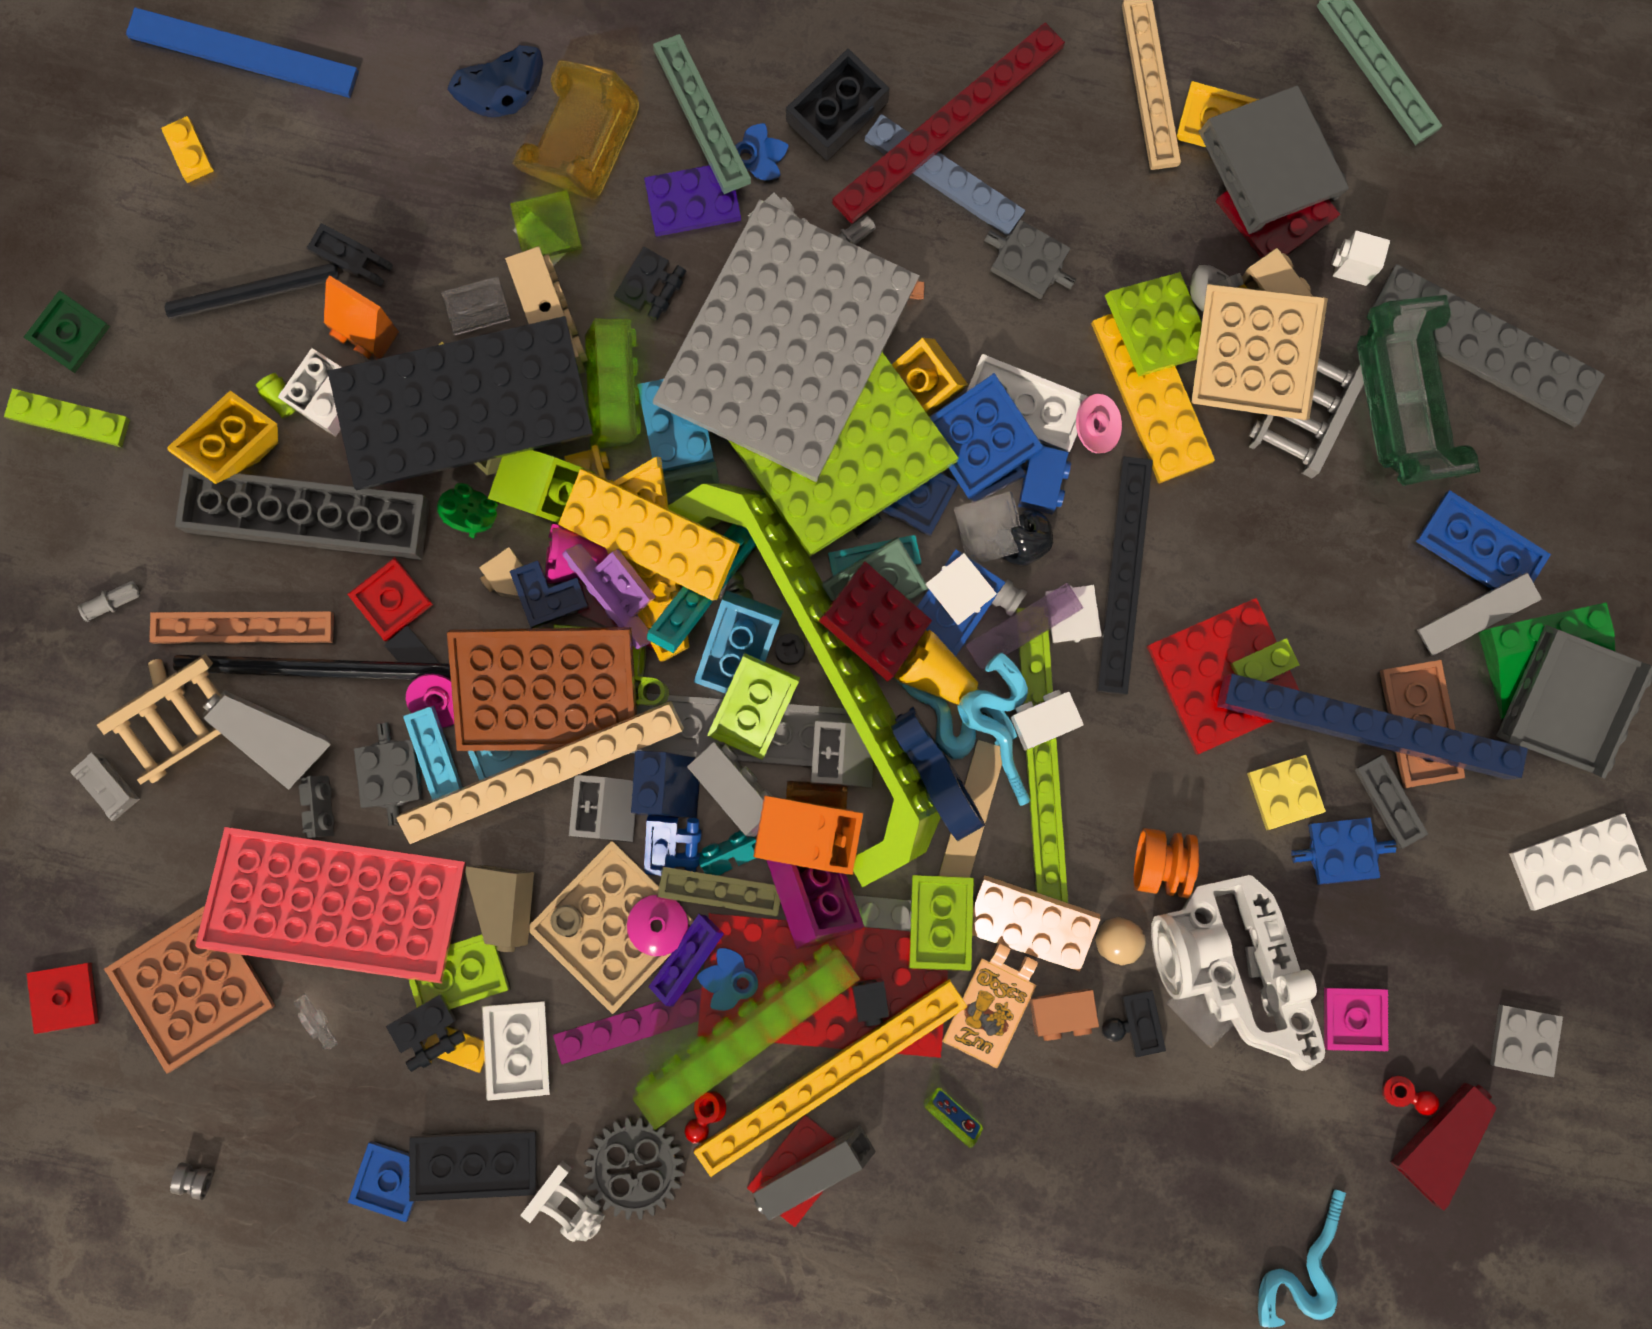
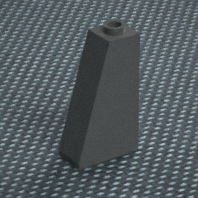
M861 1125L761 1184L753 1193L758 1211L761 1214H765L768 1221L863 1169L876 1151Z

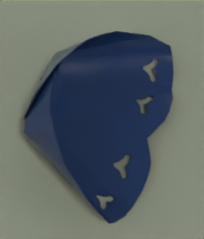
M519 45L513 51L501 55L493 62L459 69L453 75L448 85V91L455 100L477 114L491 118L515 114L532 99L540 84L543 69L541 51L537 47ZM523 52H527V53H532V52H534V54H532L530 57H528V56H527L526 54H524ZM513 57L512 62H504L505 60H510V58ZM478 70H482V71H480L477 75H475L474 73H470V72H477ZM461 77V84L454 87V85L458 83V80ZM507 95L511 96L513 103L504 106L501 103L502 98Z

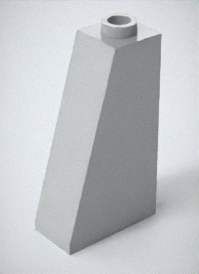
M225 690L220 696L216 693L213 694L203 705V708L206 709L203 713V719L288 790L331 745L330 740L325 735Z

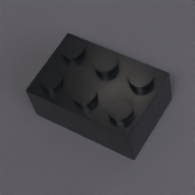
M847 49L786 107V122L828 161L888 103L890 88L850 49Z

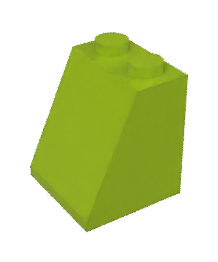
M534 450L503 456L488 499L559 523L579 471L585 468Z

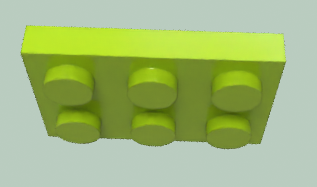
M744 653L707 736L763 760L799 683L800 677Z
M912 876L909 968L971 971L974 878Z
M482 934L450 945L442 984L408 979L417 1008L440 994L443 995L449 1008L453 1009L510 990L497 946L485 944Z

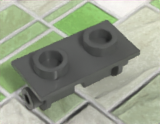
M307 776L306 778H301V784L298 785L301 806L310 805L311 811L301 812L302 831L306 833V839L334 836V817L332 815L329 776Z

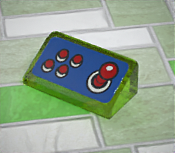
M936 1088L924 1102L925 1109L966 1146L972 1148L983 1130L982 1125L941 1088Z

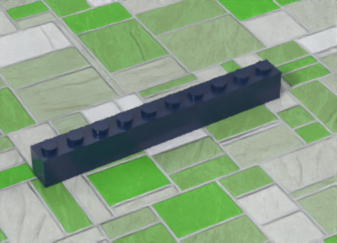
M1235 674L1223 677L1217 707L1506 780L1522 778L1528 748Z

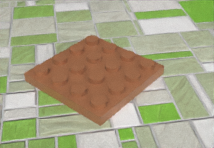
M205 906L104 969L166 1074L171 1073L276 1006L245 955L200 949L195 946Z

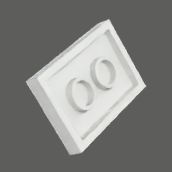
M545 1002L482 1006L486 1100L550 1095Z

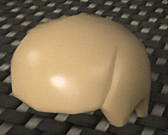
M1121 917L1106 920L1098 928L1095 939L1100 955L1108 961L1119 965L1134 963L1143 954L1146 945L1143 930L1132 921Z

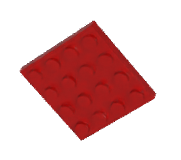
M1257 598L1147 646L1196 755L1273 722L1269 719L1217 707L1223 677L1235 674L1230 664L1277 643ZM1290 670L1265 681L1299 690Z

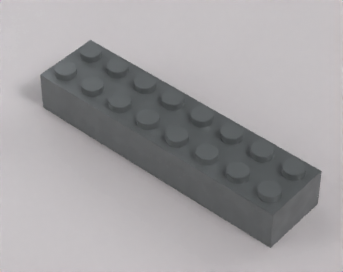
M184 467L175 527L185 533L422 560L430 501L420 494L368 488L355 490L351 486L246 474H235L214 484L195 469Z

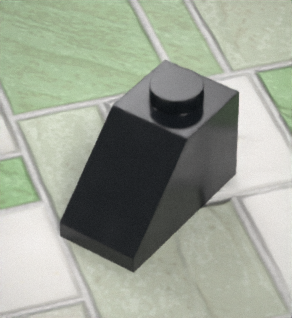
M881 978L851 983L858 1022L864 1021L865 1026L882 1024L883 1018L889 1017L884 981Z

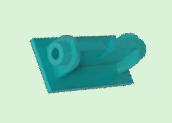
M738 831L722 843H713L704 847L699 853V863L704 873L719 876L733 869L729 861L732 857L735 858L738 866L755 859L753 857L756 844L755 837L745 836L742 831Z

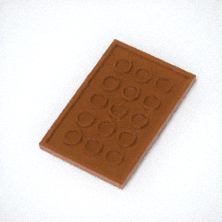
M632 627L452 629L447 632L457 751L554 750L637 715Z

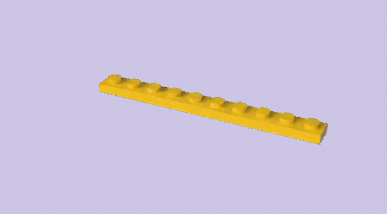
M947 980L695 1147L694 1154L709 1176L712 1177L967 1008L966 1002L951 980Z

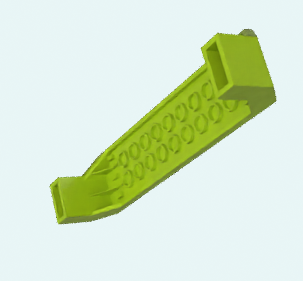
M703 483L668 505L669 510L708 529L721 521L747 527L890 790L894 802L884 840L856 855L853 871L862 888L926 853L941 817L928 794L917 768L907 753L904 752L891 729V726L897 723L895 721L897 718L867 663L818 621L832 601L822 587L821 583L823 582L806 551L765 492L729 484Z

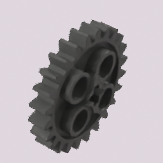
M629 1116L626 1118L625 1126L623 1127L618 1120H615L613 1122L614 1131L605 1126L602 1129L605 1139L595 1136L593 1140L599 1147H589L587 1150L589 1154L594 1156L593 1159L584 1161V1165L592 1167L591 1171L584 1174V1178L593 1179L594 1181L587 1189H597L598 1193L594 1201L596 1202L603 1198L606 1201L603 1206L604 1211L611 1205L614 1206L615 1217H617L621 1210H624L626 1220H629L632 1212L636 1211L639 1220H641L646 1209L654 1216L656 1213L655 1205L657 1204L664 1210L667 1206L664 1198L666 1197L671 1200L675 1198L671 1188L680 1189L682 1185L675 1179V1177L684 1176L685 1173L682 1169L677 1168V1165L684 1163L685 1159L675 1156L681 1150V1145L671 1146L670 1143L675 1135L672 1134L665 1138L663 1134L666 1126H662L658 1131L655 1130L654 1119L651 1120L648 1126H645L643 1116L639 1117L636 1124L632 1123ZM642 1143H652L655 1146L656 1154L650 1158L643 1156L640 1152V1145ZM613 1147L622 1148L625 1153V1159L621 1162L613 1161L610 1158L609 1150ZM632 1160L638 1166L657 1161L662 1163L660 1167L641 1168L637 1175H634L633 1170H625L615 1174H608L607 1172L611 1168H627ZM649 1173L657 1175L660 1179V1185L657 1188L647 1187L644 1183V1176ZM618 1178L625 1179L629 1183V1191L626 1193L617 1192L613 1186L614 1180Z

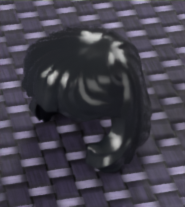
M1036 510L1023 511L1017 518V527H1013L1011 530L1004 529L1003 533L999 535L997 545L1001 548V557L1018 565H1029L1050 551L1053 545L1052 526L1048 518Z

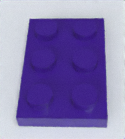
M710 165L644 177L656 237L741 221L736 190L723 194Z

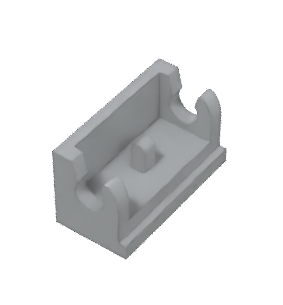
M91 752L70 772L80 781L111 821H115L140 800L102 754Z

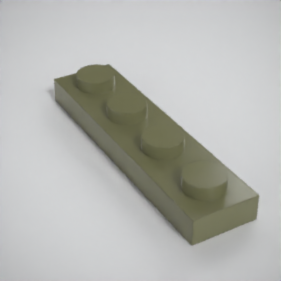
M662 867L657 893L659 898L778 916L780 899L775 885L669 867Z

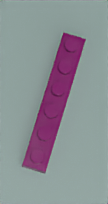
M702 988L683 993L673 1007L665 1006L662 1001H658L554 1034L553 1038L561 1065L698 1022Z

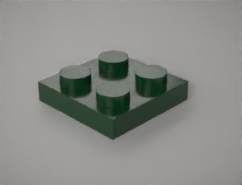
M59 290L25 334L24 338L70 371L76 373L111 326Z

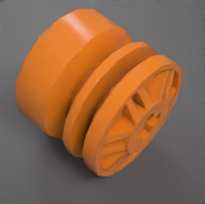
M1143 828L1135 854L1133 875L1135 891L1157 894L1162 881H1164L1166 895L1174 896L1177 890L1179 897L1189 898L1199 870L1197 836L1188 834L1183 840L1181 833H1174L1170 844L1167 845L1165 831Z

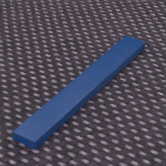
M135 7L126 31V35L130 39L351 98L359 73L357 67Z

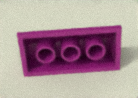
M767 860L796 949L823 944L864 927L846 874Z

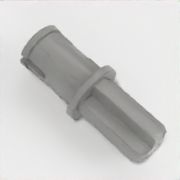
M865 215L846 230L842 228L838 237L855 245L874 231L876 226L873 220Z
M130 581L109 592L103 590L101 595L79 604L78 610L82 618L89 622L106 612H116L117 607L138 598L140 591L137 585Z

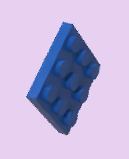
M995 373L930 417L959 458L949 469L969 499L1045 449Z

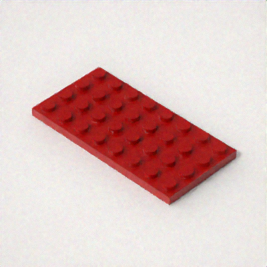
M709 913L708 918L724 935L704 962V969L718 965L716 958L718 948L731 949L742 956L745 968L752 970L756 974L758 988L751 997L740 999L733 1008L721 1011L710 1007L714 993L702 986L697 1036L845 1049L881 1025L865 1026L864 1021L858 1022L851 983L881 978L884 981L889 1017L883 1018L884 1023L946 982L948 970L909 968L910 931L863 927L860 930L823 944L796 949L787 920ZM741 977L737 981V986L740 989H746L749 986V981ZM944 1023L897 1054L941 1058Z

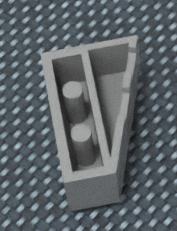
M713 742L687 767L745 836L757 837L764 795L773 796L757 783V777L749 768L741 766L736 760L738 758L737 754L729 745L725 744L723 746Z

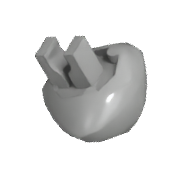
M1199 265L1191 278V298L1194 304L1204 313L1207 284L1238 287L1244 284L1241 274L1229 276L1211 265Z

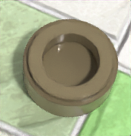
M560 906L551 915V926L559 935H573L581 928L582 915L574 906Z

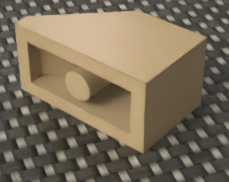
M508 547L479 567L484 574L480 579L489 592L495 590L502 597L520 599L510 571L523 565Z

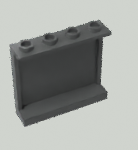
M1298 85L1209 118L1198 131L1249 234L1259 231L1266 223L1330 198L1332 201H1336L1349 189L1346 177L1340 171L1334 159V153L1331 147L1327 145L1321 132L1320 124L1315 120L1308 106L1307 98L1302 94Z
M1545 625L1496 736L1511 744L1528 748L1605 779L1608 772L1614 767L1615 756L1620 745L1627 738V729L1631 720L1640 709V700L1645 689L1652 682V666Z

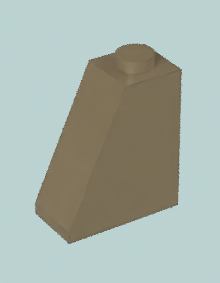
M489 865L466 866L465 873L484 943L497 946V951L515 952V947L528 945L534 872Z

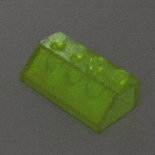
M595 318L585 334V353L588 359L586 361L588 412L594 434L590 436V450L592 445L596 444L599 449L631 444L641 431V420L639 416H636L635 405L639 404V389L634 387V376H637L638 362L637 358H633L632 347L636 345V331L631 329V319Z

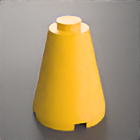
M925 630L905 662H903L894 675V678L900 683L957 705L964 695L979 690L977 689L978 681L931 630Z

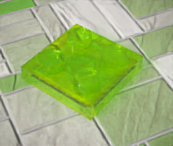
M567 190L510 203L522 252L539 246L543 256L547 254L554 256L582 249Z

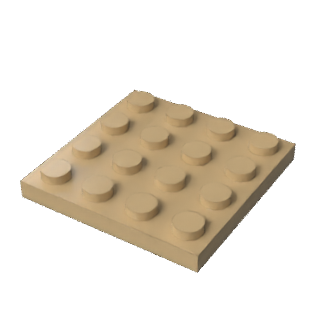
M1207 284L1191 403L1309 420L1328 298Z
M611 841L529 925V932L612 1014L671 955L670 953L664 956H650L639 951L631 942L627 931V920L630 911L641 899L657 895L659 886L614 841ZM563 905L576 907L582 915L581 928L570 936L557 934L551 926L552 913L556 908ZM686 913L689 929L694 920ZM654 920L651 923L653 931L659 932L663 927L660 920Z

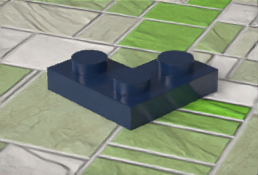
M538 560L510 571L530 628L541 626L589 608L578 578L549 588Z

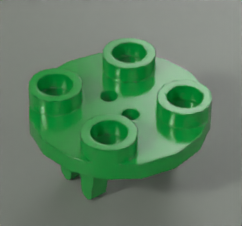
M457 483L454 488L448 489L441 494L437 503V511L443 523L459 531L469 532V537L475 539L478 532H484L493 526L497 517L498 503L488 499L483 493L472 489L468 484Z

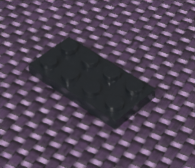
M535 1131L410 1136L409 1202L536 1195Z

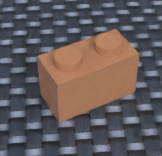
M1091 989L1031 997L1030 999L1035 1035L1038 1037L1043 1036L1044 1041L1061 1039V1033L1073 1031L1074 1036L1092 1034L1091 1028L1099 1027L1094 993Z

